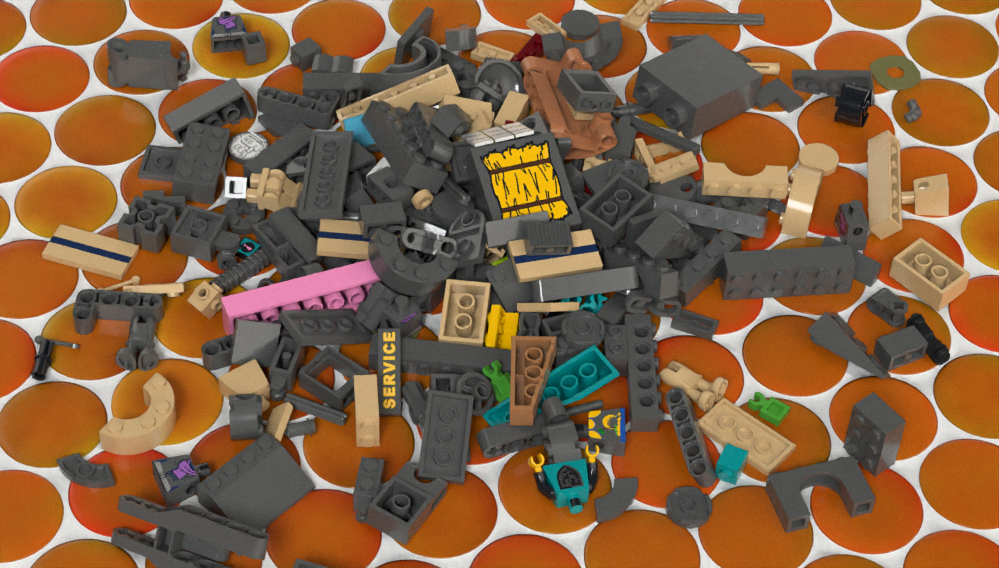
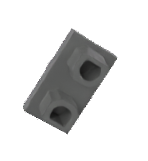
M494 77L489 80L484 78L482 82L479 81L476 84L469 83L467 88L471 91L469 99L486 100L492 104V112L494 113L498 111L500 105H503L506 98L499 94L498 80Z

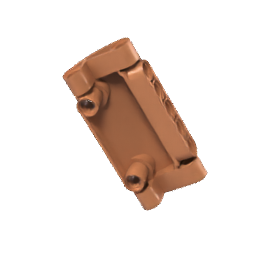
M568 49L560 62L534 56L525 57L521 61L520 65L524 74L523 85L526 94L529 95V102L533 112H540L548 123L554 139L571 138L572 147L565 159L588 158L615 147L617 137L611 126L613 120L611 113L595 112L591 121L576 120L565 97L556 87L561 69L592 70V66L584 61L579 49Z

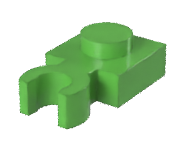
M495 360L491 363L494 371L489 365L482 368L487 377L491 378L495 397L500 403L510 397L511 376L509 372L503 374L500 362Z
M755 392L754 400L758 402L752 399L748 400V407L751 410H759V417L777 427L790 413V406L773 397L766 400L760 392Z

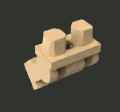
M263 168L262 174L251 173V188H247L246 199L248 203H257L258 210H265L266 208L275 212L284 207H297V198L302 191L303 183H294L279 169L270 170L269 168Z

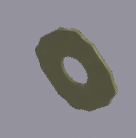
M891 55L882 57L870 64L874 79L886 90L899 91L908 89L921 82L920 71L905 56ZM893 67L899 68L904 72V76L893 78L888 75L887 70Z

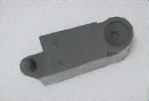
M111 38L107 42V58L110 63L107 69L108 84L111 87L128 85L129 87L177 90L178 75H180L179 79L181 81H186V74L190 70V63L186 59L187 52H180V59L178 60L171 55V41L130 40L127 42L121 38Z

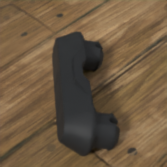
M912 314L911 318L907 320L906 325L907 327L914 325L928 342L927 355L936 365H942L950 359L949 349L934 336L933 331L926 324L921 314Z

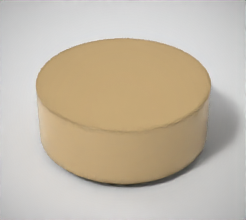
M423 189L412 197L411 202L416 209L421 210L428 207L434 197L428 189Z

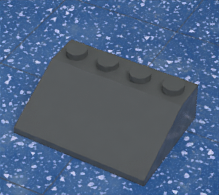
M264 433L197 485L198 503L209 512L260 531L264 530L315 489L314 483L287 450L268 433Z

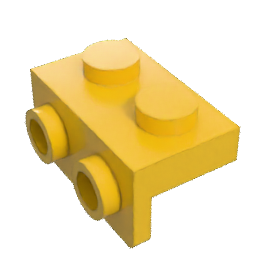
M492 305L491 312L487 315L489 328L488 333L484 337L485 346L511 350V336H517L520 315L518 313L506 312L501 305Z

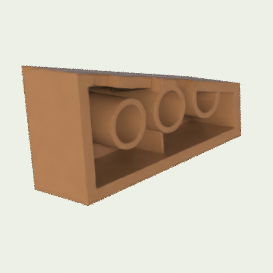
M511 336L510 425L533 426L556 356L557 337Z

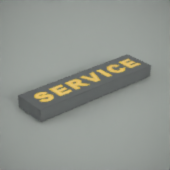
M400 328L378 329L379 417L401 416Z

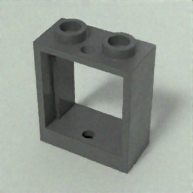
M561 69L556 87L575 111L612 113L617 94L598 71Z
M327 346L322 351H319L307 365L305 364L301 367L298 373L299 387L333 409L343 411L354 401V375H369V371L330 346ZM328 366L349 378L336 392L315 380Z

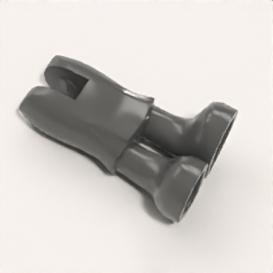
M133 316L129 326V337L126 341L127 348H121L116 353L115 361L121 368L134 371L136 369L138 351H141L138 356V367L141 371H149L157 366L158 354L153 350L155 347L154 336L157 328L154 316H148L146 323H140V316Z

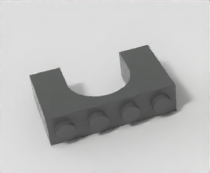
M854 455L839 457L828 462H818L811 466L797 467L785 472H775L767 477L765 491L786 533L808 528L811 514L801 492L811 486H823L835 491L842 499L850 517L872 513L876 498Z

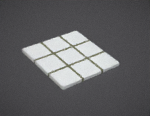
M519 122L460 136L472 146L478 147L534 134V130Z

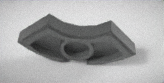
M79 453L56 459L62 474L78 485L89 488L115 486L108 463L98 465L87 462Z
M637 477L614 479V487L611 492L602 498L594 499L597 523L610 521L621 516L633 504L637 493Z

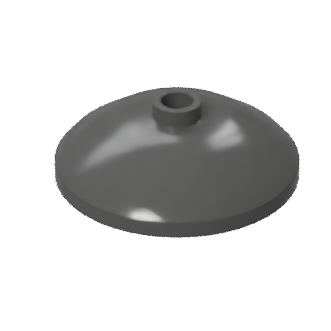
M488 60L478 67L473 76L472 84H476L479 81L482 82L484 78L487 80L492 77L498 80L497 87L500 88L499 94L505 98L509 91L525 94L521 73L507 60ZM500 105L498 111L494 113V119L497 117L502 105Z

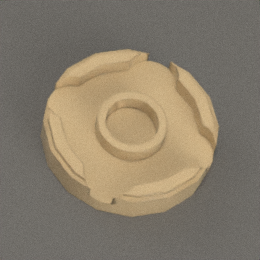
M812 143L802 147L799 151L798 164L823 169V176H828L836 171L839 156L832 147L826 144Z

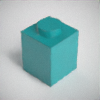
M727 443L716 463V478L736 485L746 466L748 451Z

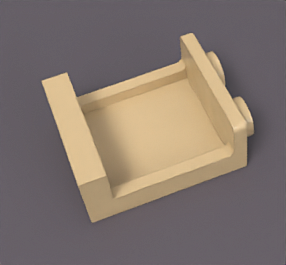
M681 131L677 132V135L684 138ZM643 138L634 140L633 155L637 161L644 164L645 168L687 153L664 142L646 145Z

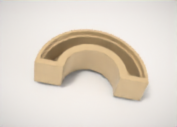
M799 164L797 169H792L790 181H793V183H788L787 196H789L786 211L781 212L779 224L782 225V234L806 239L814 203L822 183L823 169Z
M156 372L143 386L144 402L149 407L144 414L133 419L113 417L99 431L101 449L119 455H135L156 448L170 436L176 423L175 398L171 385L162 375Z

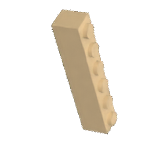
M446 64L338 109L336 114L343 131H345L343 120L365 114L372 100L377 102L385 101L392 107L397 108L399 106L409 112L414 102L431 107L440 102L444 94L455 96L460 93V90L449 64Z
M889 130L869 139L867 149L868 228L872 234H875L881 240L902 230L900 141Z

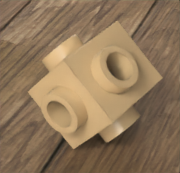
M203 281L194 289L193 294L187 301L208 319H211L216 312L222 309L221 298L224 296L221 293L223 290L214 282L212 285H209L206 281Z

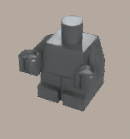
M308 153L306 156L292 159L287 166L286 177L296 184L304 182Z

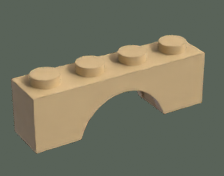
M703 162L701 175L702 195L786 199L788 169L787 166L766 165L764 170L757 175L741 176L730 171L725 163Z

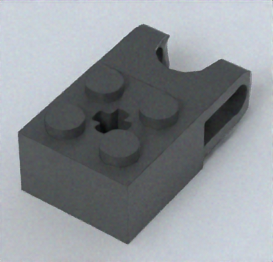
M407 461L395 476L393 475L369 504L366 518L367 524L404 545H407L442 501L448 487V482L439 477L431 483L419 482L416 479V468L418 465L411 461Z

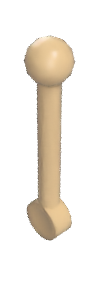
M133 276L131 280L106 288L100 287L97 290L111 291L130 284L138 285L140 277Z

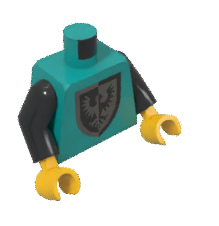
M588 445L586 446L584 453L588 457L589 462H586L584 458L582 460L544 465L541 468V465L544 463L542 454H537L539 464L534 463L532 456L529 457L528 464L531 468L535 469L533 475L539 493L548 500H552L558 508L568 506L572 514L581 512L583 510L582 503L588 501L589 494L594 491L598 481V462L595 461V457L599 453L598 445H595L596 453L593 455L588 452Z

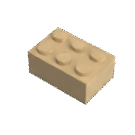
M919 238L893 258L889 276L935 310L940 311L966 290L970 272L924 239Z
M447 279L439 342L485 347L484 337L487 333V315L490 310L492 295L491 283Z

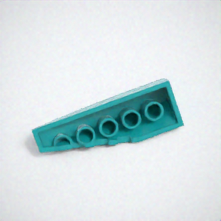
M592 345L550 372L537 415L541 414V405L547 398L559 397L563 406L581 400L618 377L620 375L619 372L595 345ZM510 397L482 415L490 427L510 422Z

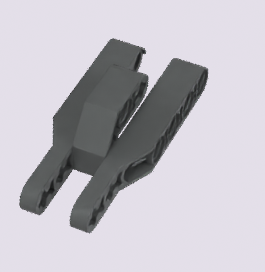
M133 495L119 496L117 506L119 511L157 525V531L154 539L130 529L114 528L111 543L147 557L157 568H230L212 561H228L230 551L236 552L237 556L244 555L252 559H265L269 535L263 531L190 504L166 508Z

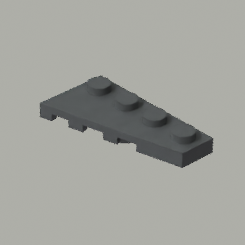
M792 71L794 90L817 95L826 93L832 98H837V95H842L841 90L845 82L872 89L873 98L871 105H875L872 71Z

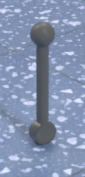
M38 335L34 340L37 344H41L45 338ZM49 339V341L54 342V345L79 349L80 344Z

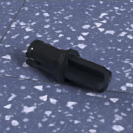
M44 339L41 342L39 352L34 357L35 365L31 376L37 381L45 380L48 366L52 363L51 355L54 342L49 341V339Z

